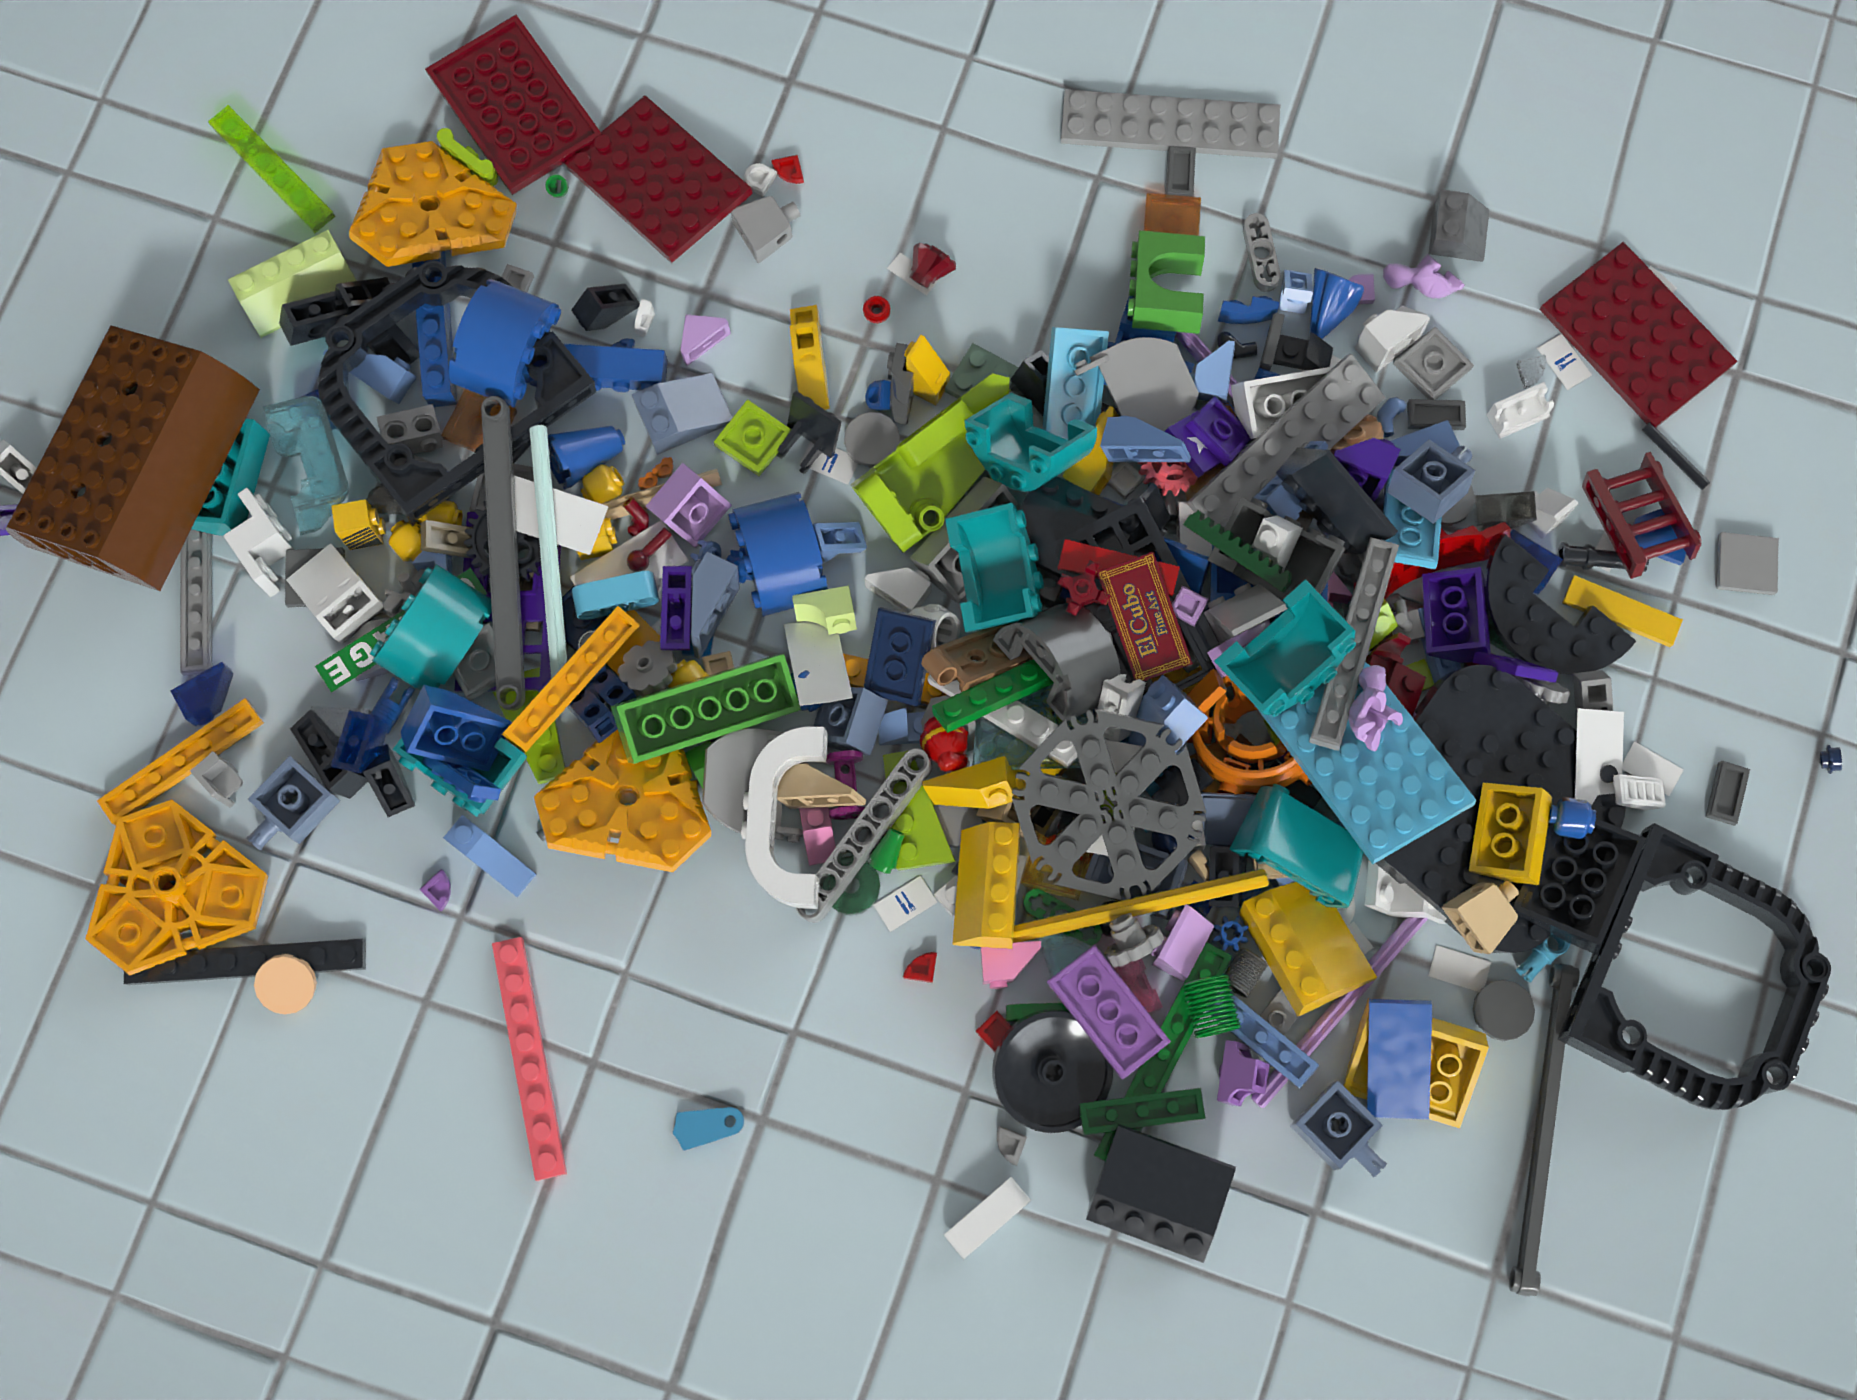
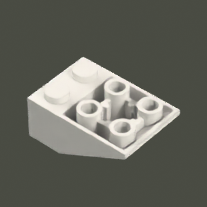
M331 543L286 579L318 621L341 644L354 635L364 623L371 621L384 610L382 601Z

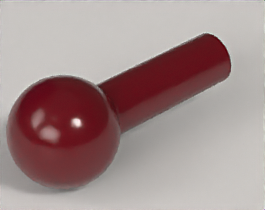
M664 527L642 550L630 552L627 557L629 569L634 572L645 571L649 566V558L672 536L670 531Z

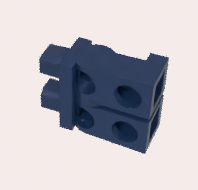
M604 665L567 707L591 732L596 741L601 743L618 729L614 716L611 713V706L637 697L626 684Z

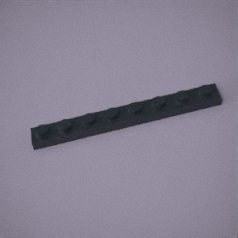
M348 939L187 950V954L165 961V963L157 964L138 973L128 975L124 971L123 984L141 985L255 977L264 962L273 956L282 954L294 955L293 957L305 960L315 973L366 970V940Z

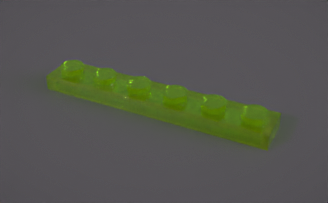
M229 105L208 121L211 128L314 233L318 232L336 217L333 211Z

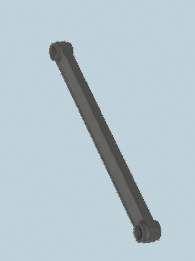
M491 396L483 401L481 413L496 698L502 708L514 711L523 706L526 697L511 419L509 405L502 398ZM498 404L501 405L499 414L491 416L492 407ZM515 690L516 700L508 705L506 703V695L509 691Z
M1554 963L1549 973V986L1553 987L1518 1262L1517 1267L1514 1266L1512 1268L1509 1278L1510 1291L1528 1297L1537 1296L1541 1284V1274L1536 1269L1565 1043L1557 1039L1570 1009L1572 991H1576L1580 977L1579 968L1562 963Z

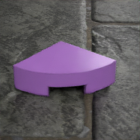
M442 869L419 889L439 911L446 907L451 895L450 880Z

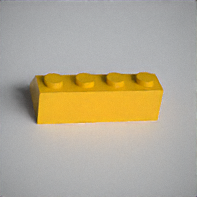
M987 822L961 830L953 945L1013 949L1020 823Z

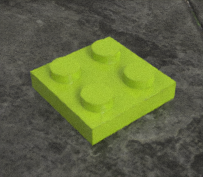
M747 399L715 439L714 446L760 477L779 452L777 451L779 446L792 429Z

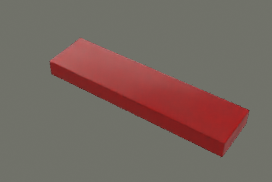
M1065 539L1058 569L1084 574L1090 560L1099 563L1098 571L1135 559L1137 556ZM1157 561L1168 595L1173 597L1180 567Z

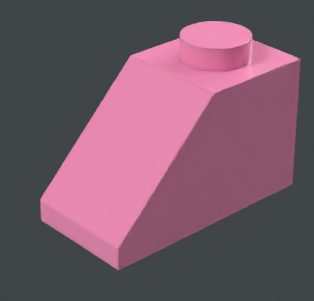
M1041 941L1013 943V949L981 947L983 984H989L990 989L1007 988V983H1012L1041 949Z

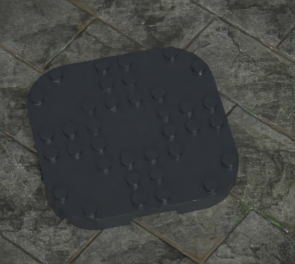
M1489 665L1468 666L1444 675L1427 692L1415 709L1416 715L1413 718L1476 799L1475 805L1376 862L1380 868L1399 884L1406 883L1447 919L1444 922L1459 934L1460 932L1444 912L1442 906L1477 883H1494L1499 887L1505 882L1504 880L1469 871L1482 784L1493 783L1543 788L1552 796L1551 805H1557V802L1562 797L1575 798L1577 730L1514 676L1496 670V667ZM1606 765L1600 770V778L1605 783L1614 782V775H1618L1617 769L1612 765ZM1615 793L1598 795L1591 805V808L1596 810V818L1621 828L1625 818L1626 806L1616 803ZM1511 882L1520 892L1523 883ZM1518 895L1510 902V905L1512 907L1514 906ZM1518 915L1517 921L1492 953L1527 951L1543 943L1552 933Z

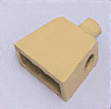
M1505 881L1499 887L1494 883L1480 882L1444 904L1442 909L1473 952L1491 954L1517 921L1518 914L1510 905V902L1519 892L1509 881Z

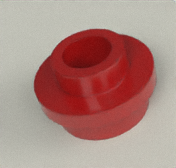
M873 296L866 300L863 305V314L869 322L882 323L890 316V304L881 296ZM880 308L882 311L879 314H874L872 310Z

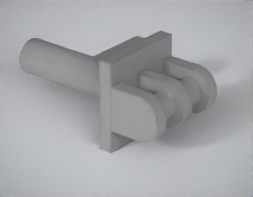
M420 569L412 580L408 573H402L398 576V580L403 588L402 594L388 589L385 590L384 593L387 599L383 603V607L387 611L389 618L403 611L401 607L409 595L415 596L419 591L422 583L418 582V580L424 573V569Z
M1405 600L1394 602L1396 612L1394 617L1398 627L1393 630V634L1400 632L1411 638L1408 645L1418 643L1420 638L1425 637L1418 609L1407 611Z

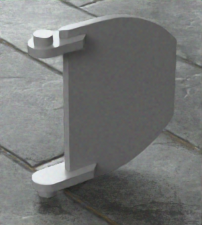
M1135 338L1126 340L1091 356L1092 362L1088 364L1086 359L1075 363L1077 367L1074 370L1076 376L1096 366L1099 367L1121 416L1136 417L1162 431L1189 416L1199 393L1178 346L1162 339Z
M765 729L738 730L719 738L706 749L702 804L717 821L727 828L741 834L742 822L747 821V810H744L743 798L744 793L749 792L750 775L753 765L764 747L774 738L785 732ZM777 800L775 839L783 840L784 836L788 837V842L798 843L799 837H803V830L781 827L782 803Z

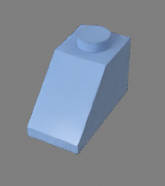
M1229 340L1199 362L1195 373H1190L1199 392L1197 400L1210 401L1215 396L1221 403H1227L1235 341Z

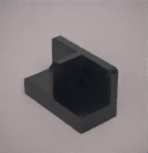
M396 324L367 343V346L375 355H383L393 361L398 357L410 365L419 358V352L415 345Z

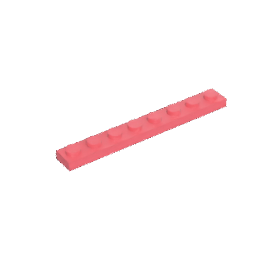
M522 937L492 943L535 1181L565 1175L567 1170L524 940Z

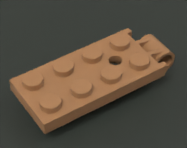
M1011 622L985 628L935 647L924 655L921 664L940 686H945L957 680L960 683L959 690L963 692L1033 658L1023 647L1020 656L1010 660L994 642L993 639L1001 628L1014 623Z

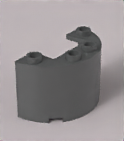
M1241 497L1224 528V532L1229 530L1234 534L1233 539L1239 537L1244 540L1243 546L1247 543L1252 546L1263 518L1273 517L1274 515L1266 510L1268 506L1266 503L1252 497L1251 501ZM1288 516L1284 517V519L1297 526L1301 524ZM1310 528L1308 532L1302 529L1284 572L1288 570L1292 573V583L1285 593L1216 547H1214L1208 561L1229 573H1233L1253 586L1261 584L1281 600L1289 595L1305 579L1321 595L1345 551L1343 547L1345 542L1331 534L1325 538L1326 535L1313 528Z
M1069 603L1055 605L1039 612L1036 617L1007 625L1001 628L993 639L1010 660L1019 657L1024 647L1051 678L1054 684L1046 702L1062 721L1066 717L1067 721L1071 720L1072 714L1078 717L1086 713V710L1097 708L1103 682L1106 679L1111 680L1120 675L1119 660L1111 633L1104 629L1089 609L1082 607L1076 616L1066 612Z

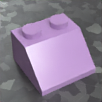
M684 463L678 467L646 505L650 511L695 548L698 546V541L706 537L732 506Z

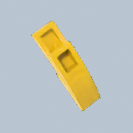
M817 305L790 309V335L798 392L811 398L815 404L824 410L830 409Z

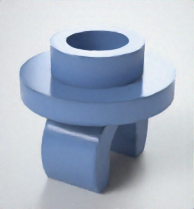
M699 540L697 543L701 547L699 554L691 553L690 555L695 562L698 559L702 560L706 552L720 558L722 556L721 547L717 542H706L704 540Z

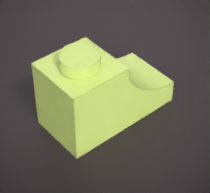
M849 585L792 596L797 622L809 621L818 623L828 630L829 635L857 630Z

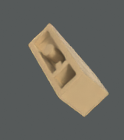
M806 762L789 768L783 774L778 785L777 800L789 809L866 804V799L854 789L811 767Z

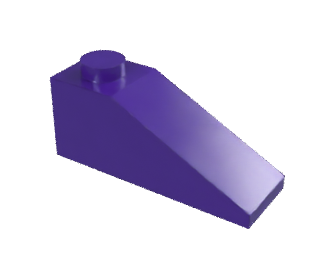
M663 566L660 650L690 651L693 595L692 566Z

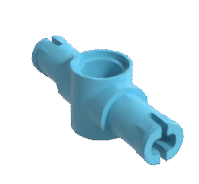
M1551 934L1549 937L1555 938L1558 942L1557 951L1549 948L1546 939L1543 943L1532 949V953L1516 969V972L1520 976L1526 973L1523 979L1531 983L1546 964L1551 965L1558 956L1568 951L1570 943Z

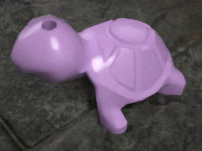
M1428 254L1416 268H1409L1401 264H1388L1383 269V278L1391 288L1397 289L1412 284L1423 295L1433 299L1446 297L1465 286L1451 272L1447 271L1445 275L1439 273L1438 270L1441 265Z
M1379 665L1366 667L1360 672L1359 684L1363 692L1352 703L1348 716L1350 727L1356 738L1363 741L1371 751L1378 750L1381 732L1388 720H1392L1398 726L1403 722L1402 714L1386 705V695L1384 693L1386 687L1385 668Z

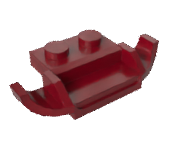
M1398 632L1376 646L1367 655L1365 662L1370 666L1379 665L1385 668L1386 685L1413 718L1427 677L1403 665L1404 659L1400 655L1403 649L1410 644L1411 638Z

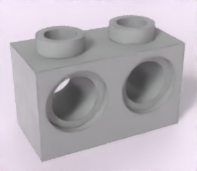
M433 404L377 417L380 435L389 445L395 443L405 444L411 449L413 454L432 452L443 447L441 431Z

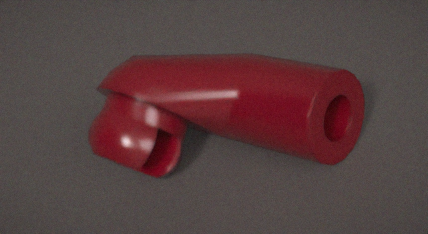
M634 497L628 498L622 506L632 516V524L627 530L634 537L648 528L649 515Z

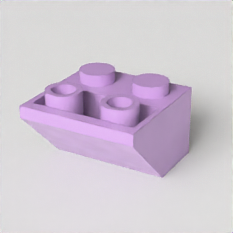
M1187 904L1181 911L1176 909L1165 927L1169 931L1168 936L1165 937L1161 945L1154 948L1151 954L1156 957L1152 965L1184 982L1196 963L1214 925Z

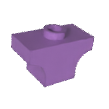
M1226 1040L1223 1062L1219 1067L1218 1073L1220 1082L1217 1101L1241 1107L1248 1095L1253 1093L1265 1094L1270 1064L1253 1059L1250 1048L1247 1045L1237 1041Z

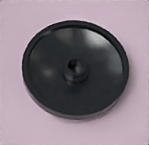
M1043 1010L1020 1019L1005 1033L994 1055L992 1078L1000 1103L1016 1121L1035 1131L1060 1133L1081 1126L1080 1103L1107 1099L1113 1081V1068L1070 1012Z

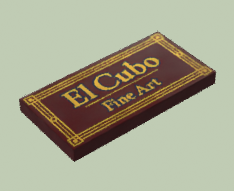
M1154 552L1097 572L1103 591L1111 595L1108 605L1135 680L1146 681L1193 664Z

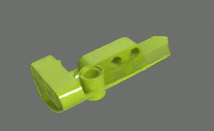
M994 373L988 375L900 442L894 452L850 484L902 553L931 531L940 529L944 523L945 516L985 471L984 466L975 455L972 447L966 441L967 432L964 420L1008 395L1009 377ZM934 510L936 513L934 522L924 524L923 516L925 512Z

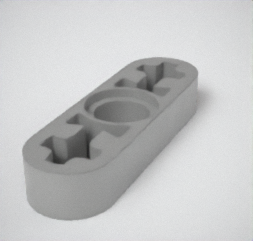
M1254 213L1246 218L1243 226V235L1254 284L1259 290L1269 292L1278 285L1280 269L1269 221L1264 215ZM1253 223H1256L1257 227H1261L1258 239H1256L1255 229L1251 228ZM1264 247L1268 250L1269 256L1259 258L1255 255L1254 249ZM1264 266H1267L1268 276L1272 277L1271 282H1267L1266 278H1262Z

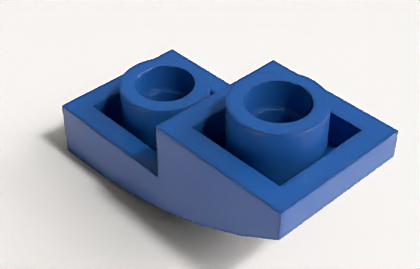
M1253 296L1250 306L1244 305L1237 300H1223L1218 322L1254 324L1269 321L1277 313L1280 302L1274 301L1267 296Z

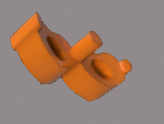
M672 457L663 458L662 462L656 465L652 472H647L645 477L639 478V489L645 490L657 486L658 477H670L674 468Z

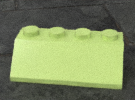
M329 230L228 279L237 299L261 338L281 328L279 319L282 304L335 291L336 284L357 281Z

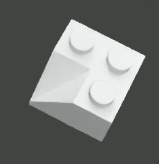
M1401 306L1396 311L1392 309L1386 310L1379 316L1373 314L1363 323L1364 329L1358 334L1359 340L1354 349L1377 373L1420 339L1430 318L1427 314L1405 306Z

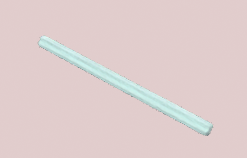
M535 425L530 427V440L552 679L566 664L567 651L547 427Z

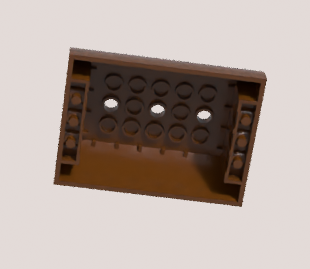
M110 325L6 527V531L28 548L161 591L260 389L235 370L202 351ZM138 386L137 391L129 395L130 390ZM112 436L111 442L103 446L104 441ZM86 487L85 493L77 497L78 492Z

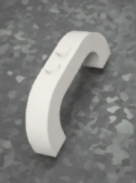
M824 727L792 729L769 742L753 765L750 775L749 792H745L743 798L744 810H747V821L742 822L741 835L742 839H746V858L751 873L756 881L772 897L786 905L797 908L818 909L819 878L815 874L787 872L781 869L775 860L774 840L778 785L783 774L796 764L803 762H826L828 733Z

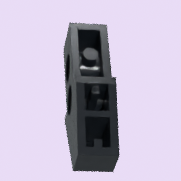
M387 277L339 283L336 284L335 291L282 304L279 325L290 346L325 337L327 331L335 325L340 317L350 315L359 308L362 302L367 299H373L382 293V290L390 282Z

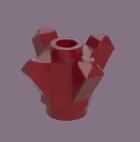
M918 243L913 246V266L910 269L912 273L909 278L928 289L931 283L934 284L936 280L956 270V262L951 260L949 255L937 247L930 246L927 243Z
M1090 560L1084 574L1073 578L1063 573L1061 574L1058 584L1069 590L1072 597L1066 612L1076 616L1082 606L1093 602L1107 605L1111 595L1098 590L1095 584V578L1100 566L1099 563Z

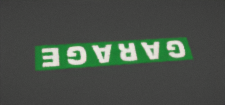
M471 568L457 576L482 594L487 595V592ZM401 611L315 666L331 693L376 665L372 661L374 657L370 655L371 650L378 640L382 642L386 640L388 635L385 634V631L394 618L400 621L406 611Z

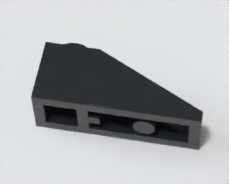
M310 709L290 728L328 791L350 799L368 782L359 760L313 710Z

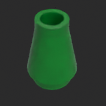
M889 828L886 835L869 855L871 858L869 865L885 874H890L892 869H896L905 834L896 829Z

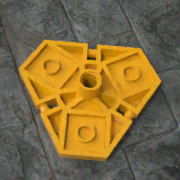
M433 141L382 148L367 185L368 191L364 193L360 207H358L357 214L350 227L349 237L386 267L441 258V252L450 250L451 256L505 248L517 213V204L502 192L497 191L494 186L484 181L479 175L471 174L467 166L462 165L459 160L449 155L448 152Z
M618 729L601 743L595 741L591 747H588L583 752L584 756L580 760H574L570 763V766L566 767L561 774H558L554 780H551L534 795L535 805L549 849L605 859L607 853L616 855L617 862L674 872L711 837V829L696 784L690 780L692 779V772L683 748L635 764L628 763ZM591 765L596 767L593 771L589 769ZM679 782L677 785L670 786V784ZM626 803H634L632 805H624ZM611 837L618 838L619 842H610Z
M174 800L165 801L118 818L103 872L108 876L106 884H100L85 939L128 975L138 973L157 964L165 963V961L187 954V950L195 947L200 950L206 946L214 945L230 937L233 938L256 929L268 875L226 841L222 840L219 842L216 839V834ZM209 848L212 852L204 858L202 855ZM120 879L127 880L126 887L119 886ZM176 881L171 889L163 890L167 882ZM191 930L193 936L183 939L181 933Z

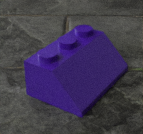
M1371 438L1337 450L1334 456L1371 500L1375 502L1388 480L1401 449L1395 447L1389 440Z
M1481 567L1422 574L1426 654L1459 663L1473 662L1474 654L1477 651L1491 654L1489 618L1484 595L1486 579Z

